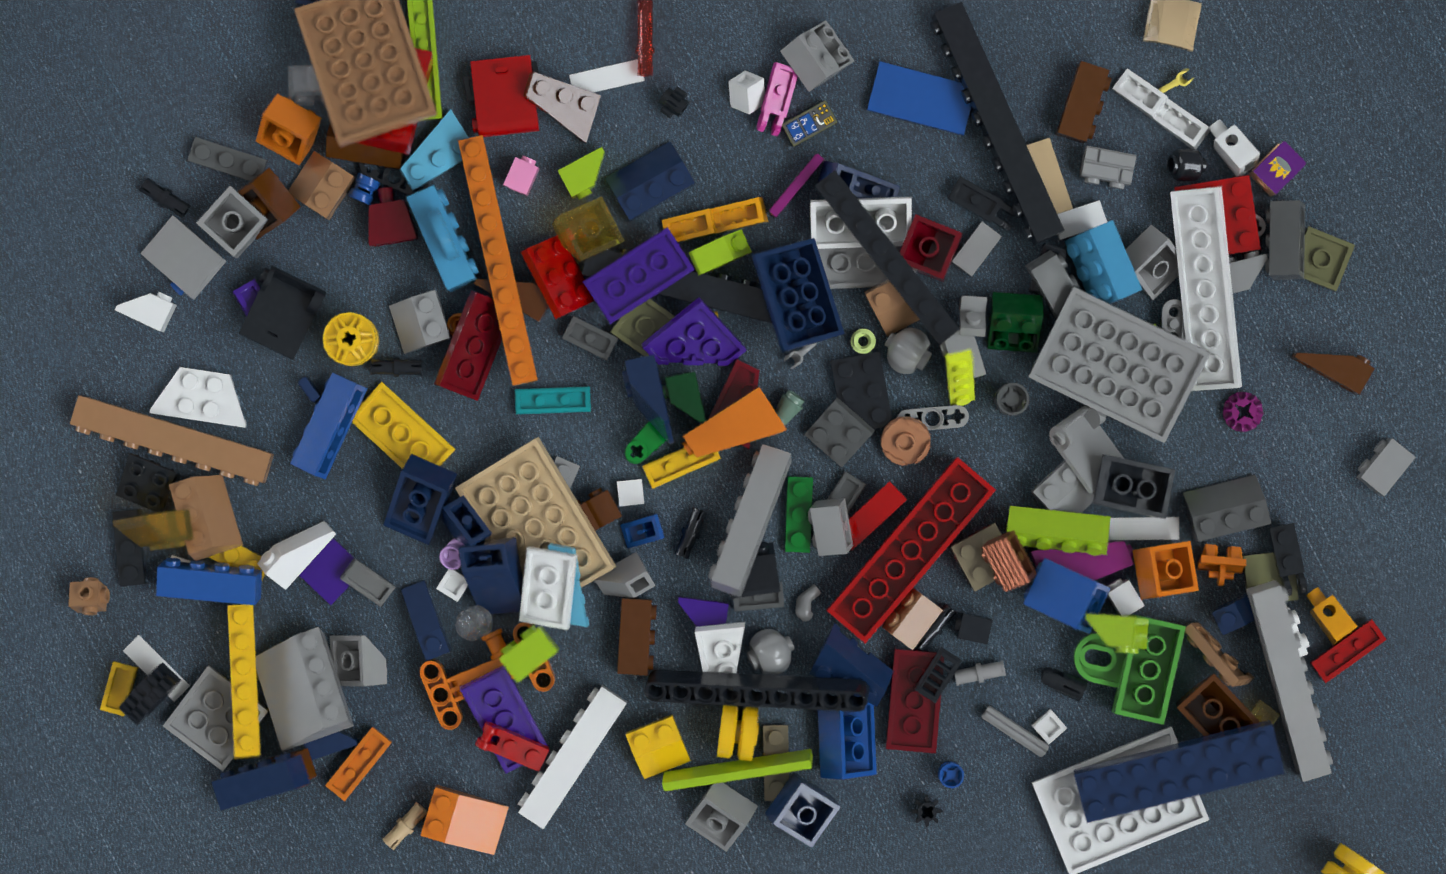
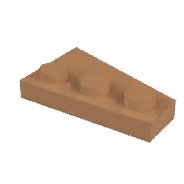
M1199 622L1190 623L1186 627L1187 640L1195 648L1198 647L1204 653V660L1210 666H1215L1220 672V679L1226 685H1231L1232 687L1247 685L1254 679L1249 672L1244 674L1238 669L1237 664L1239 662L1233 656L1220 651L1222 648L1221 644Z

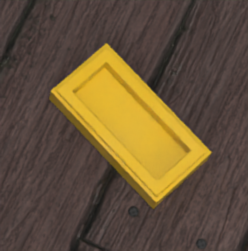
M113 661L100 710L125 716L119 709V706L131 694L139 667Z

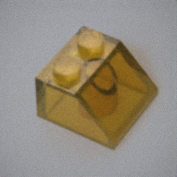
M602 196L558 215L552 223L563 247L579 262L624 242Z

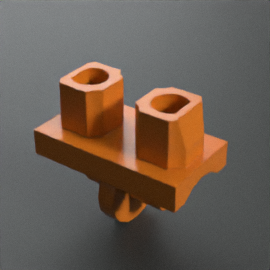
M1205 544L1197 562V570L1209 571L1208 578H1217V585L1223 586L1225 579L1234 580V573L1242 574L1243 568L1246 567V559H1242L1241 547L1230 546L1226 549V557L1218 556L1217 545Z

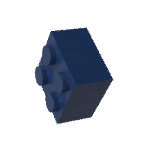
M793 772L765 814L772 824L812 848L840 809V805L831 795Z

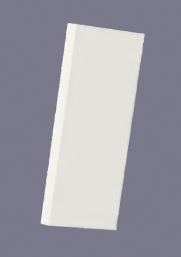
M858 198L893 245L902 246L912 223V198ZM810 200L811 239L815 238L818 249L862 247L826 200Z

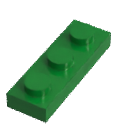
M788 477L785 552L810 553L811 524L808 519V511L812 506L813 478Z

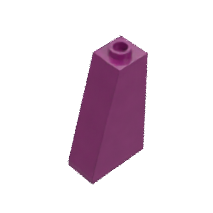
M1122 540L1108 542L1107 555L1093 556L1082 552L1066 553L1062 550L1033 549L1029 551L1035 568L1046 558L1092 580H1097L1134 565L1132 561L1134 558L1133 549L1130 544L1126 545L1125 541Z

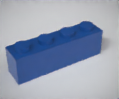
M332 372L331 377L325 383L324 392L320 400L314 407L313 416L304 428L300 444L293 452V459L290 464L314 476L326 479L368 388Z
M167 558L157 567L156 596L256 605L261 599L262 570L254 569L252 565L230 567L228 563L208 565L201 560H193L187 563L180 562L181 560L178 558Z

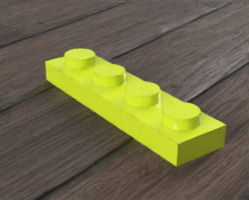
M971 349L946 355L950 405L957 404L958 406L969 404L975 400Z

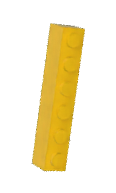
M228 605L234 759L260 758L253 605Z

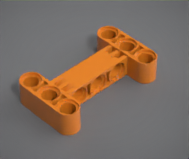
M521 622L516 625L513 630L516 644L522 640L518 636L519 628L522 626L530 628L533 624ZM500 657L449 678L443 665L438 660L431 659L422 664L420 667V677L438 721L443 728L452 730L457 728L462 722L463 715L458 701L465 698L460 691V687L503 666L499 660ZM549 659L529 674L534 688L538 691H548L555 683V674ZM432 664L438 668L437 677L430 678L426 675L425 668L427 665ZM540 673H546L550 676L551 682L548 686L538 684L537 676ZM437 688H444L448 692V698L445 701L436 699L435 690ZM447 711L456 713L458 719L455 724H448L444 720V714Z

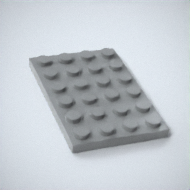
M1073 286L1028 377L1165 443L1210 352Z

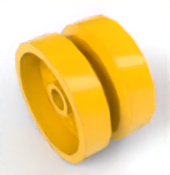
M723 705L717 757L729 759L733 754L735 743L738 744L737 756L739 760L752 762L754 746L757 745L759 723H757L759 707L745 706L742 712V719L737 720L738 707Z
M1342 843L1334 851V856L1345 864L1344 867L1341 868L1336 863L1327 861L1321 870L1323 874H1386Z

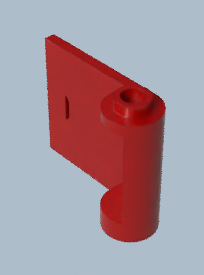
M524 55L471 61L476 118H472L473 132L478 133L479 136L492 137L539 131L537 107L523 96L530 72H532L531 56Z

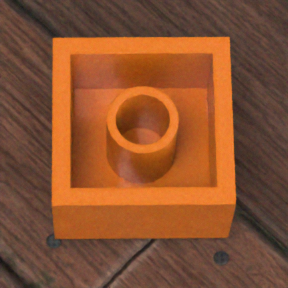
M276 94L262 115L256 142L300 166L314 145L321 117L317 116L313 111L306 110L297 105L290 98Z
M1191 541L1132 550L1141 600L1199 591Z

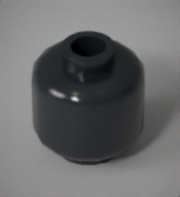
M1177 149L1168 157L1167 170L1176 181H1197L1206 170V160L1202 158L1199 150Z

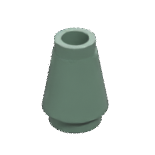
M788 390L786 394H782L775 410L784 426L804 408L802 405L805 400L791 390Z

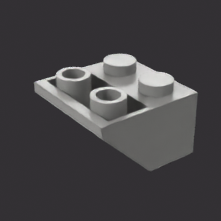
M826 20L799 35L780 51L809 92L854 62L848 49L845 48Z

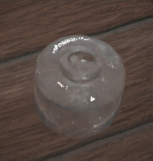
M473 605L461 611L456 617V631L465 640H478L488 635L492 630V615L481 605Z

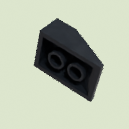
M1103 454L1093 504L1166 519L1176 470Z

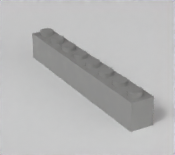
M1276 580L1247 588V594L1297 776L1302 782L1331 774L1330 765L1333 764V760L1329 750H1325L1323 742L1327 741L1323 727L1318 725L1317 718H1320V712L1317 704H1313L1311 699L1314 690L1310 680H1306L1304 673L1308 671L1304 657H1300L1298 648H1301V642L1298 634L1293 632L1292 625L1295 624L1292 611L1287 610L1285 601L1289 600L1286 588L1281 586Z

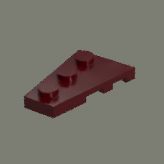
M737 360L708 420L757 389L760 370ZM750 442L741 444L748 449L750 448Z

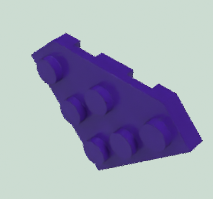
M700 297L641 344L649 355H655L658 365H668L669 363H683V365L717 363L718 366H728L747 351L745 345Z

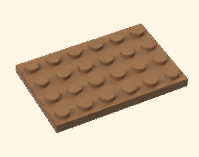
M320 0L294 9L340 147L437 115L399 0Z

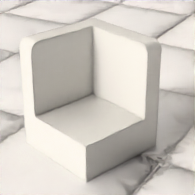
M743 71L728 81L730 105L732 108L751 114L762 106L765 96L763 77Z

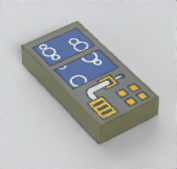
M825 100L783 123L782 127L792 146L795 147L837 124V121Z

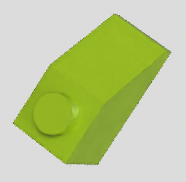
M602 147L558 170L572 199L578 197L581 200L592 194L590 189L596 185L605 155Z
M742 229L690 251L689 255L698 275L736 261L752 251Z

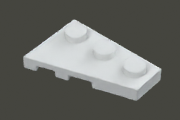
M745 622L696 627L695 636L703 672L737 673Z

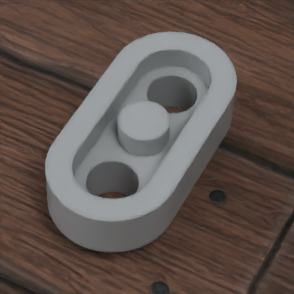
M1177 299L1169 300L1161 308V329L1169 333L1173 332L1177 337L1185 340L1182 301ZM1174 307L1177 309L1178 314L1176 317L1170 316V308Z

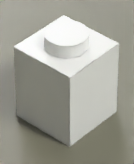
M1119 578L1108 585L1111 589L1107 597L1119 616H1129L1145 606L1129 580L1125 579L1122 581Z

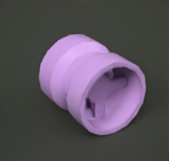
M453 538L440 552V561L447 569L456 570L461 567L458 548L464 545L463 543Z

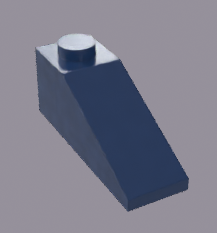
M824 161L817 181L818 184L835 170L857 199L897 197L900 186L829 161Z
M425 580L401 589L426 661L452 651Z

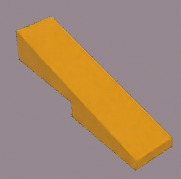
M757 197L661 221L663 230L668 227L676 241L682 242L768 222L763 197Z

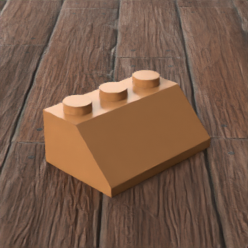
M222 475L191 477L169 485L188 553L195 561L243 546Z

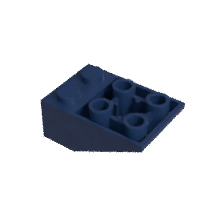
M516 537L482 540L472 547L465 544L459 547L462 573L480 615L520 612L523 577Z

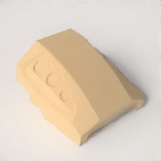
M1151 0L1143 41L1171 45L1172 47L1183 48V50L1187 49V51L1192 52L1202 3L1190 0Z

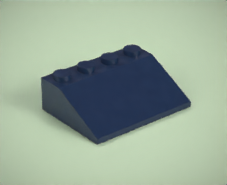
M815 238L752 255L782 352L822 342L844 334Z

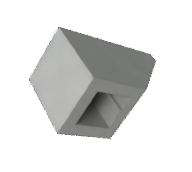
M1259 251L1244 254V260L1236 262L1234 257L1229 258L1232 293L1251 288L1268 259L1267 254L1259 255Z
M637 552L615 564L617 567L595 579L604 595L635 598L656 586Z

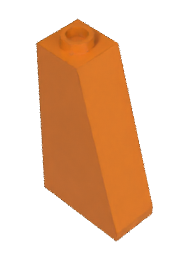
M759 387L684 435L683 437L686 441L682 444L689 455L694 453L696 457H700L782 433L787 429Z

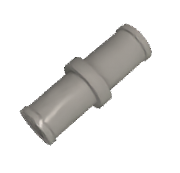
M1003 660L984 665L976 663L974 667L959 669L954 673L957 686L975 681L983 683L985 679L1006 676Z

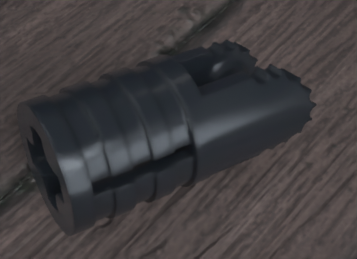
M1052 667L1043 668L1041 673V682L1055 689V692L1075 699L1078 702L1081 700L1088 681L1066 671L1061 672L1057 669H1052Z

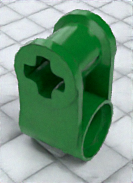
M650 422L637 433L638 435L625 449V458L632 464L643 462L666 441ZM632 446L635 449L638 447L642 448L640 452L641 458L638 456L631 457L632 450L630 448Z

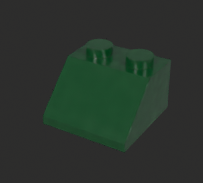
M695 372L665 378L666 383L661 384L664 399L670 398L671 404L700 423L706 422Z

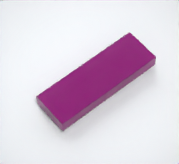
M819 154L814 155L769 209V214L775 219L823 163V157Z

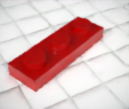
M1369 619L1309 663L1322 681L1327 683L1387 639L1375 622Z

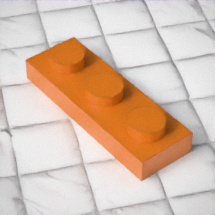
M372 727L325 786L343 801H346L392 741L375 727Z

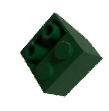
M993 292L990 306L987 349L1037 353L1043 320V296Z

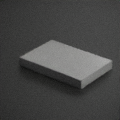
M173 215L141 252L148 261L192 299L199 295L226 262L225 259Z

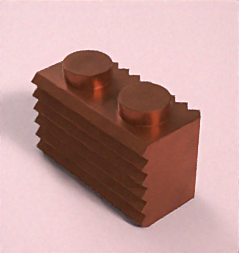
M1014 530L988 540L981 547L984 561L991 565L994 571L995 582L1002 586L1004 592L1027 584L1035 577L1036 571L1032 566V562L1029 561L1027 553L1022 548V544H1020V540L1015 535Z

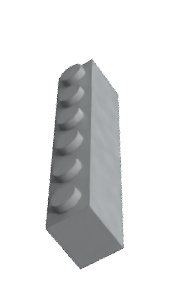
M764 444L760 452H755L752 459L753 471L751 474L747 473L744 480L743 488H746L743 497L739 496L734 509L737 511L734 519L730 518L726 528V533H729L726 542L722 541L717 552L720 558L717 565L713 564L709 572L708 578L711 579L712 588L741 597L792 462L791 453Z

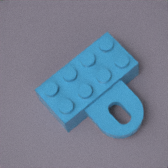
M433 185L406 197L447 290L453 292L475 282L478 279L476 275L480 271L473 258L469 259L466 252L470 250L465 237L463 235L459 236L456 231L460 226L454 213H448L446 206L449 205V201L444 190H438Z

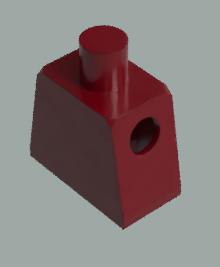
M392 187L377 189L380 203L369 205V246L377 247L418 240L406 201H395Z

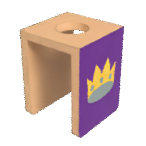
M1283 141L1281 144L1276 145L1248 175L1272 197L1306 165V162Z

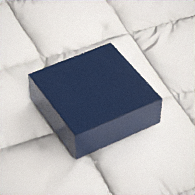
M305 376L298 381L299 386L311 402H317L321 398V394L308 377Z

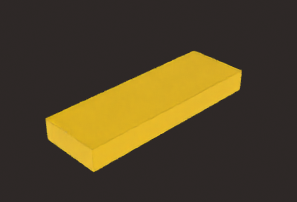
M682 448L642 467L653 489L721 458L718 451L696 457L694 453L689 455L686 449Z

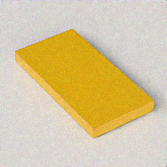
M383 382L360 404L352 421L358 429L402 469L411 454L441 466L456 450Z

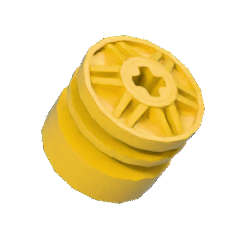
M352 312L342 313L332 318L325 327L323 334L324 348L329 357L337 363L348 366L363 365L370 361L376 354L380 342L379 333L374 323L365 316ZM347 333L356 335L352 346L349 343H344Z

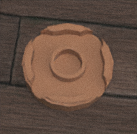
M898 417L891 420L884 427L881 434V447L884 455L891 462L901 466L919 463L927 456L931 446L930 433L927 426L913 417Z

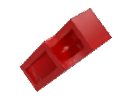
M890 481L849 518L854 545L851 551L907 500Z

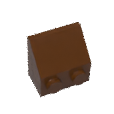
M270 167L237 191L268 219L257 235V240L284 223L301 207Z

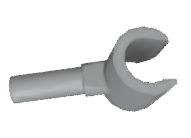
M817 343L789 353L785 356L784 361L791 357L794 359L795 364L790 369L797 367L803 362V356L816 346Z

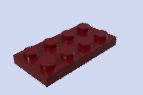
M471 290L435 380V385L478 401L502 341L494 299Z
M894 649L892 669L894 672L891 680L886 749L936 753L941 696L934 703L913 688L937 652ZM941 656L939 660L944 663V657ZM936 665L934 669L943 675V669ZM932 673L929 675L930 679L939 685L941 684V679ZM927 682L923 685L933 693L937 690Z

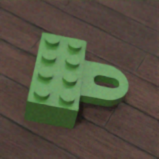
M1133 614V617L1149 619L1147 649H1138V654L1116 652V647L1108 646L1098 633H1092L1083 637L1074 650L1073 660L1075 668L1083 678L1090 682L1116 688L1111 712L1164 725L1186 626ZM1089 649L1108 652L1111 661L1106 666L1091 664L1085 660V653Z

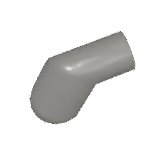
M815 584L796 599V615L804 622L811 620L813 617L811 602L822 594Z

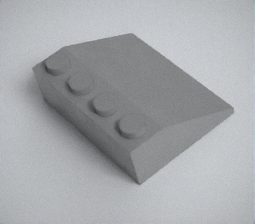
M319 627L297 634L255 656L256 670L282 751L354 726L325 634Z

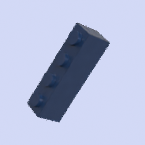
M290 753L275 757L276 762L273 763L271 758L257 762V767L255 768L253 764L238 768V773H235L234 769L220 773L221 778L211 782L220 810L295 790L310 784L301 754L291 757Z

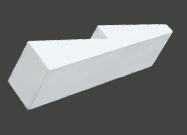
M1128 68L1112 88L1116 93L1191 149H1197L1210 132L1209 126L1168 99L1167 95Z

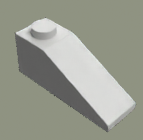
M323 521L273 545L269 551L262 555L261 560L257 564L268 577L286 590L336 533L328 523Z

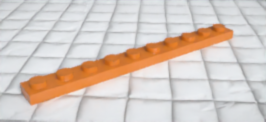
M481 135L458 140L512 384L517 386L538 381L484 138Z

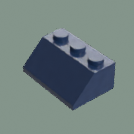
M671 141L605 178L629 222L695 186L694 180Z

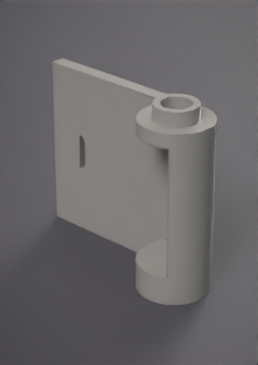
M1084 405L1051 428L1049 436L1052 444L1062 455L1088 493L1091 494L1096 490L1102 455L1123 458V456L1100 426L1105 422L1106 415Z

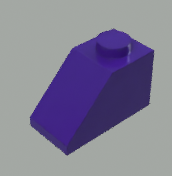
M679 596L678 603L696 627L726 624L729 603Z

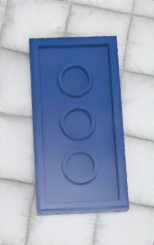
M880 61L867 111L964 136L971 104H966L962 97L961 90H964L961 82Z

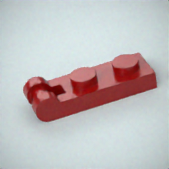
M485 722L484 732L475 743L478 748L493 752L539 772L549 752L548 746L492 722ZM493 735L499 736L496 743L491 741Z

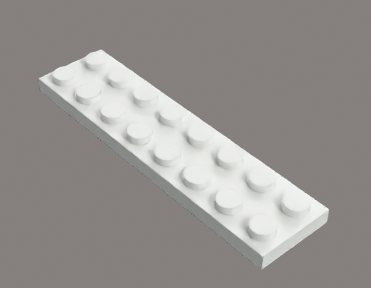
M1222 186L1171 191L1185 340L1210 352L1191 391L1242 387Z

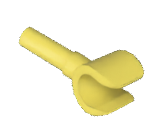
M1183 69L1177 74L1176 79L1159 88V91L1165 93L1178 85L1187 86L1193 81L1194 77L1187 81L1183 79L1182 74L1190 69Z

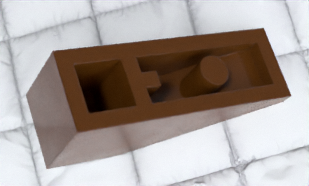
M476 279L475 285L492 294L489 280ZM516 282L522 312L541 322L549 308L541 290L533 283Z
M1293 353L1290 357L1355 395H1360L1375 369L1369 365L1370 360L1359 354L1354 357L1347 355Z

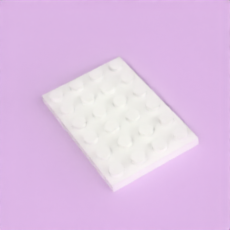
M1171 726L1031 782L1068 874L1080 873L1209 820L1200 795L1090 823L1086 821L1074 777V769L1176 744L1178 741Z

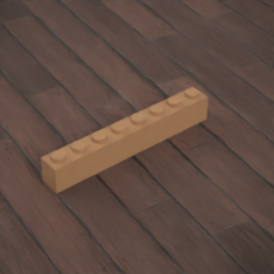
M78 395L70 421L71 425L76 426L75 431L90 435V432L94 431L100 433L99 438L114 442L115 438L124 441V446L138 449L140 445L148 448L147 453L162 457L163 453L172 455L171 460L186 464L187 460L196 462L195 467L202 470L210 471L211 467L219 469V475L234 479L235 475L245 477L243 482L258 486L259 482L266 483L274 457L273 453L81 395Z

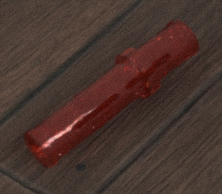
M637 0L638 42L635 48V53L638 54L637 76L649 77L653 76V54H655V48L653 47V0Z

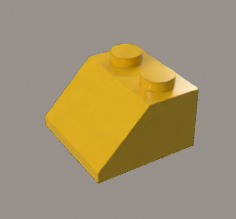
M673 714L628 731L625 734L644 779L691 761Z

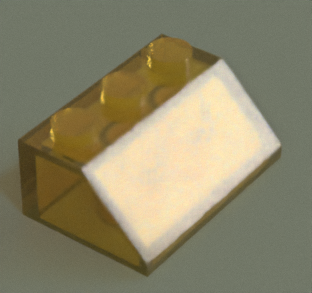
M189 509L113 521L115 528L138 546H149L150 551L185 546V540L194 539Z

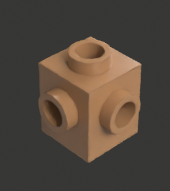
M84 578V581L70 582V608L77 613L89 616L97 615V612L106 611L107 603L110 600V592L107 586L101 583L99 579Z

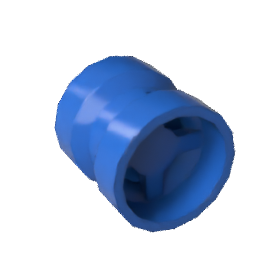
M357 173L355 177L356 184L353 188H350L348 196L371 205L373 201L372 195L379 188L380 182ZM358 187H360V188H362V189H364V190H366V191H369V194L366 193V192H364V191H362V190H360V189H358Z
M947 761L939 767L938 778L944 786L956 788L964 780V771L956 762Z

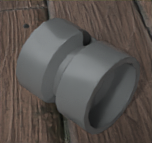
M1008 383L997 389L994 395V403L1000 413L1010 416L1018 415L1026 410L1029 404V394L1024 386L1018 383Z

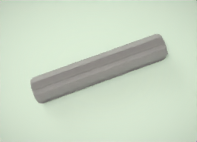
M988 706L983 712L982 718L1039 757H1043L1048 751L1049 745L993 707Z

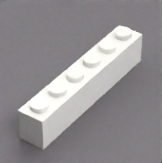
M603 685L600 689H593L587 698L591 703L586 710L581 708L573 720L577 724L572 732L568 729L559 741L563 744L558 753L554 750L545 762L549 765L544 773L538 772L531 783L535 786L530 794L525 792L517 804L521 807L518 813L542 829L545 828L627 704L626 700Z

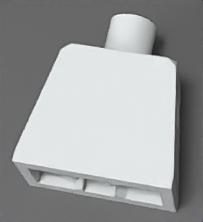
M1219 119L1209 127V130L1216 138L1213 145L1214 149L1236 177L1243 176L1258 164L1260 153L1236 125L1228 129ZM1232 142L1235 145L1229 146L1226 143Z

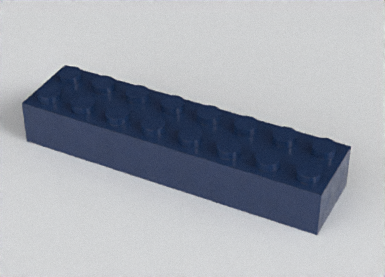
M1270 720L1074 769V777L1087 823L1285 774Z

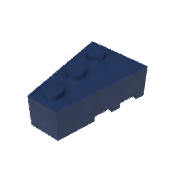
M834 623L816 656L809 674L821 678L863 680L870 688L867 702L877 707L887 690L894 671L871 652L866 654L857 646L858 642L855 639L851 638L849 640L839 631L840 627ZM853 694L856 697H862L858 694Z

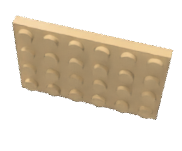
M539 437L455 487L459 496H465L492 532V535L487 537L486 540L516 537L523 578L527 547L548 549V545L551 543L576 549L581 576V588L617 567Z

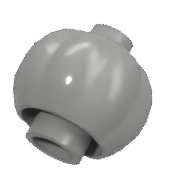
M905 328L897 334L891 333L885 343V346L888 347V363L892 369L900 374H912L917 368L922 371L932 355L928 351L930 347L928 337L924 332L916 328Z
M764 629L752 637L749 643L751 650L746 653L754 670L760 669L764 675H779L789 667L791 651L795 648L789 636L784 638L776 630Z

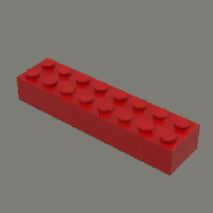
M955 457L826 610L866 643L996 489L961 459Z

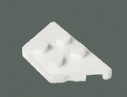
M180 367L150 409L152 414L244 428L247 426L232 377L229 374Z

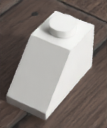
M158 292L157 296L150 293L119 304L115 310L158 331L164 332L177 305L171 303L172 297Z

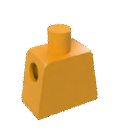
M1319 587L1306 595L1314 606L1310 611L1311 615L1333 645L1357 628V625L1333 595L1326 598ZM1329 608L1333 615L1331 617L1325 616L1323 609Z

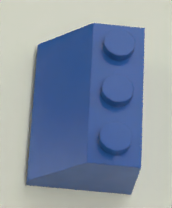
M867 702L865 709L859 712L818 710L820 777L848 779L877 775L874 705Z

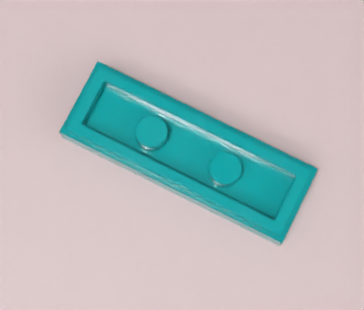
M590 387L515 389L516 414L591 412Z

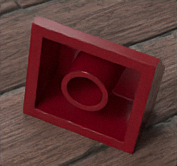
M915 214L900 254L913 270L944 282L962 238V233Z

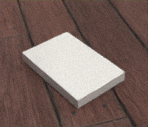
M527 547L519 622L564 630L570 628L577 554Z

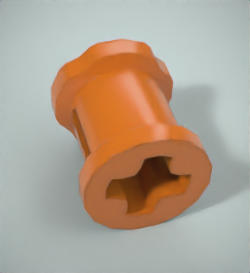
M501 628L481 637L492 654L490 656L491 660L502 656L501 650L507 646L501 635L503 632Z

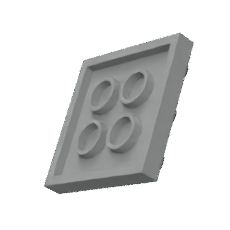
M209 665L163 727L222 771L227 768L234 758L231 681ZM258 702V719L260 724L269 710Z

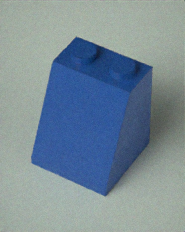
M1044 558L1043 562H1040L1036 567V578L1033 584L1029 585L1025 591V601L1023 604L1075 629L1090 634L1093 627L1085 619L1086 614L1100 613L1111 588Z

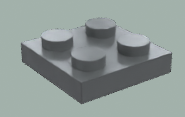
M837 397L804 435L842 468L875 430Z

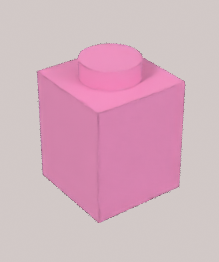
M522 156L521 159L515 157L503 185L528 197L539 172V167L535 166L536 161L526 156Z

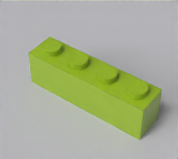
M1010 506L1007 533L1014 530L1022 547H1036L1040 550H1062L1066 553L1082 552L1093 556L1107 555L1111 516Z

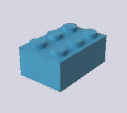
M1113 220L1065 241L1068 255L1072 258L1077 270V276L1082 281L1087 293L1110 304L1142 290Z

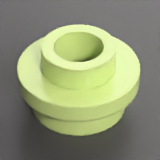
M859 329L853 333L851 346L856 352L866 354L875 347L876 338L870 330ZM864 336L868 339L866 346H861L858 343L860 337Z

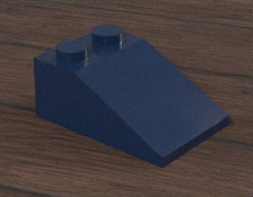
M655 355L626 360L627 370L622 371L628 398L633 397L635 406L669 444L674 443Z
M411 454L401 470L383 526L429 545L442 516L443 507L446 506L457 473Z

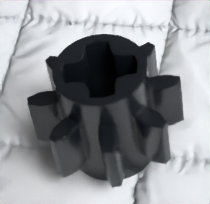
M678 86L674 91L668 88L658 102L663 106L660 109L661 112L669 118L673 114L680 117L689 105V101L685 99L687 93Z
M925 795L924 801L921 802L915 799L917 809H911L912 813L918 814L915 822L918 823L923 820L926 827L929 826V821L934 820V822L938 823L936 815L943 812L942 809L935 807L938 804V799L931 802L928 795ZM931 805L930 810L932 814L930 816L927 814L921 816L923 813L921 808L923 806L928 808Z

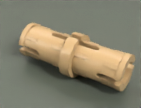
M416 802L403 818H399L396 821L397 824L382 840L394 850L408 834L411 835L414 832L413 828L427 815V810Z

